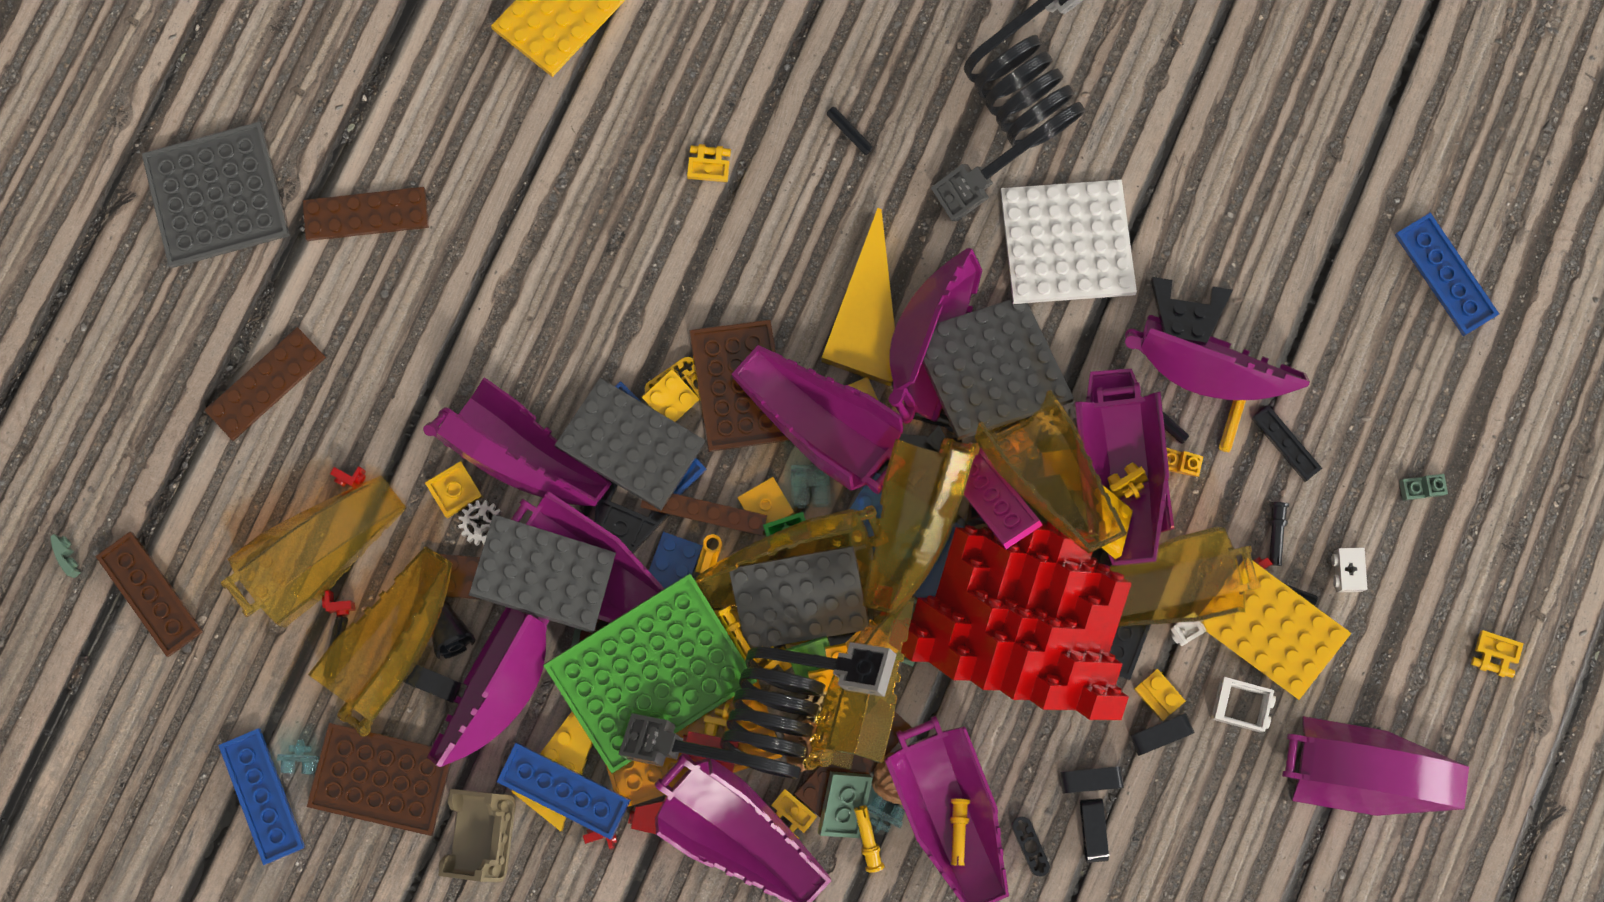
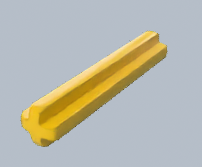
M1233 400L1219 445V450L1223 452H1230L1246 400Z

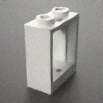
M1227 677L1220 678L1211 719L1260 733L1265 732V729H1268L1271 723V717L1269 716L1270 708L1274 707L1276 696H1273L1274 690ZM1231 687L1263 695L1257 725L1224 716Z

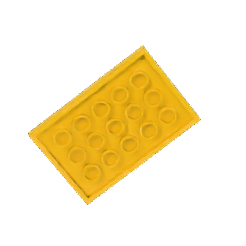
M515 0L491 25V28L553 77L625 0Z
M1247 556L1199 617L1207 630L1206 632L1298 700H1300L1351 635L1349 630Z

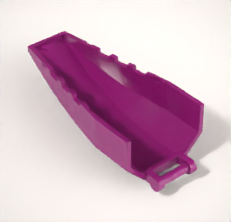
M759 345L732 373L734 380L780 431L818 469L852 491L866 485L874 493L879 494L883 489L882 486L892 474L904 465V460L893 453L903 432L902 416L869 394L849 385L844 386L835 382L831 377L826 378L817 374L815 370L811 368L806 369L798 365L797 362L785 359L783 356ZM887 460L891 461L892 463L876 481L873 480L872 477Z
M485 377L459 414L444 407L432 422L427 423L423 427V431L427 436L436 437L445 446L450 447L462 458L468 460L487 474L514 488L543 498L547 491L568 504L595 506L612 485L602 475L555 448L558 440L551 435L552 431L548 427L544 429L535 421L537 417Z
M682 753L678 757L677 763L667 774L655 782L656 788L666 795L655 817L656 835L688 857L711 868L716 867L724 871L726 875L730 877L735 876L743 880L745 884L749 886L754 885L762 889L764 893L776 896L783 902H812L831 882L830 876L759 795L744 780L714 759L707 758L695 762L688 754ZM686 766L689 770L671 788L668 784Z

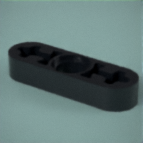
M1017 817L1012 822V830L1028 867L1033 875L1045 876L1049 872L1050 865L1033 825L1028 818ZM1020 820L1022 823H1027V827H1025L1026 833L1029 834L1031 832L1033 835L1032 837L1024 838L1022 841L1020 836H1024L1021 830L1016 829ZM1028 840H1033L1037 845L1033 853H1028L1025 850V843ZM1039 852L1041 857L1037 858L1040 863L1045 864L1041 873L1039 870H1034L1036 866L1035 859L1029 860V856H1035Z

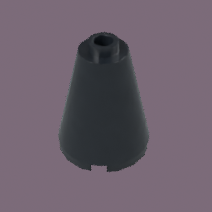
M436 598L429 602L426 611L434 653L438 659L443 655L445 659L457 656L467 650L466 646L469 643L471 645L475 643L476 639L473 633L446 600Z

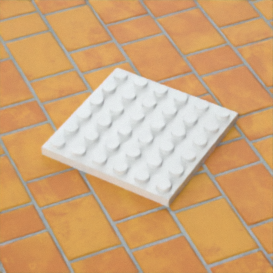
M1122 180L1001 188L1000 194L1013 304L1136 295L1137 290Z

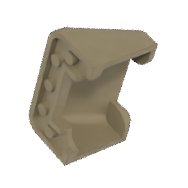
M450 789L448 805L451 810L457 811L452 855L447 854L440 860L438 876L479 882H502L506 877L516 807L515 798L504 794Z

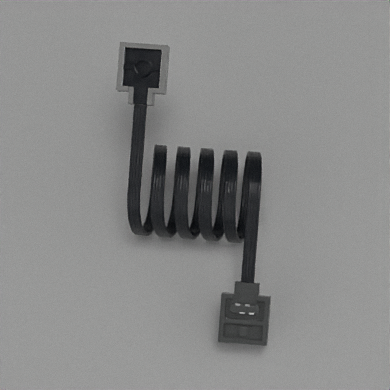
M1083 0L1036 1L981 44L966 60L964 65L965 74L971 82L975 83L976 91L981 98L985 99V105L990 113L996 116V122L1001 130L1007 133V139L1012 148L985 168L977 166L971 170L968 164H961L931 187L951 221H959L989 199L985 189L993 184L990 179L991 176L1027 149L1038 146L1062 132L1085 113L1086 110L1081 102L1074 103L1042 124L1024 139L1015 140L1020 131L1040 123L1074 96L1075 93L1070 85H1066L1035 104L1015 122L1004 123L1008 115L1032 105L1062 81L1064 76L1058 68L1045 73L1012 96L1003 106H993L997 99L1019 90L1052 63L1053 59L1047 51L1026 61L1042 45L1037 35H1032L1005 51L987 65L981 73H972L976 64L985 55L1044 9L1052 13L1058 9L1060 13L1066 14ZM1008 74L991 90H982L985 83Z
M853 642L849 644L848 654L839 653L838 658L770 647L751 648L745 660L747 668L742 671L739 680L741 689L736 691L733 699L735 710L729 713L726 722L729 730L725 731L722 735L721 749L685 742L682 737L673 733L676 725L670 721L632 713L618 755L627 760L663 767L666 757L677 759L679 753L744 765L775 776L799 779L801 767L747 754L730 742L747 743L771 753L805 758L807 746L781 738L750 732L736 721H749L775 732L800 737H811L813 725L775 714L755 711L742 700H755L779 711L809 717H816L820 706L805 699L758 689L747 679H760L777 688L810 696H823L826 685L807 677L763 668L754 661V658L771 659L834 670L833 674L839 678L838 685L844 690L885 697L897 654L890 648Z

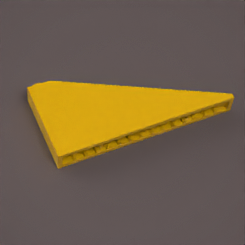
M877 208L823 352L821 362L865 378L868 377L871 380L891 387L893 379L890 369V346L895 326L882 209Z

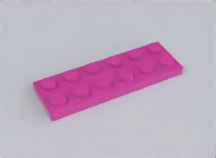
M979 445L944 467L947 475L1005 549L1042 526L1039 518Z

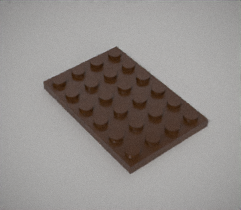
M771 320L689 330L708 452L790 441L732 377V373L757 345L776 353Z
M329 723L307 807L433 836L451 763L439 767L427 758L432 746Z

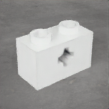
M1339 548L1335 550L1334 554H1332L1331 562L1332 566H1335L1333 586L1336 587V591L1363 592L1367 590L1365 549ZM1345 568L1351 569L1352 573L1349 574L1348 571H1345Z

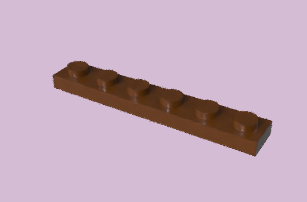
M674 493L662 511L642 500L640 506L643 509L763 536V525L766 524L767 515Z

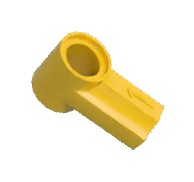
M710 534L705 537L695 572L713 577L723 546L719 536ZM710 539H716L719 542V546L714 550H710L707 547Z

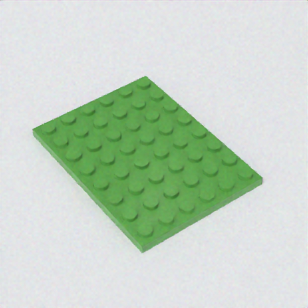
M690 573L543 664L611 773L632 761L618 755L632 713L668 720L676 725L673 733H677L734 697L736 691L741 689L739 685L741 673L747 668L743 657ZM747 679L751 684L757 682L756 679Z

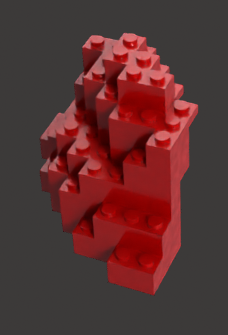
M1047 521V524L1042 523L1041 527L1005 549L988 527H982L981 529L968 525L965 528L956 527L936 596L918 597L912 619L894 620L888 644L910 661L929 662L952 680L971 681L982 690H1000L1012 700H1030L1043 710H1076L1089 720H1122L1129 696L1123 693L1120 687L1116 686L1123 663L1115 659V655L1111 654L1110 650L1132 583L1124 579L1123 574L1111 571V567L1099 564L1096 558L1091 557L1096 541L1089 538V534L1084 531L1077 530L1076 533L1059 528L1060 525L1055 522Z

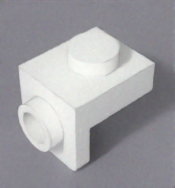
M1196 613L1170 628L1173 640L1177 644L1180 643L1181 646L1207 631Z

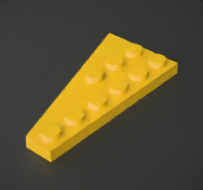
M571 712L540 754L582 775L589 750L593 743L574 713ZM513 790L511 791L559 831H563L566 820L565 816Z

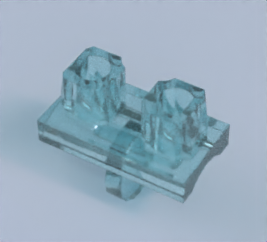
M298 739L296 745H289V752H295L296 755H277V761H281V773H294L295 762H302L301 774H315L316 765L320 759V756L303 755L304 752H311V746H305L302 739Z
M878 795L871 805L868 804L867 806L868 812L880 818V820L873 817L870 819L871 824L876 826L874 833L878 834L880 829L887 833L889 832L891 827L884 824V821L901 828L903 824L901 821L905 813L904 809L895 805L890 815L883 812L887 801Z

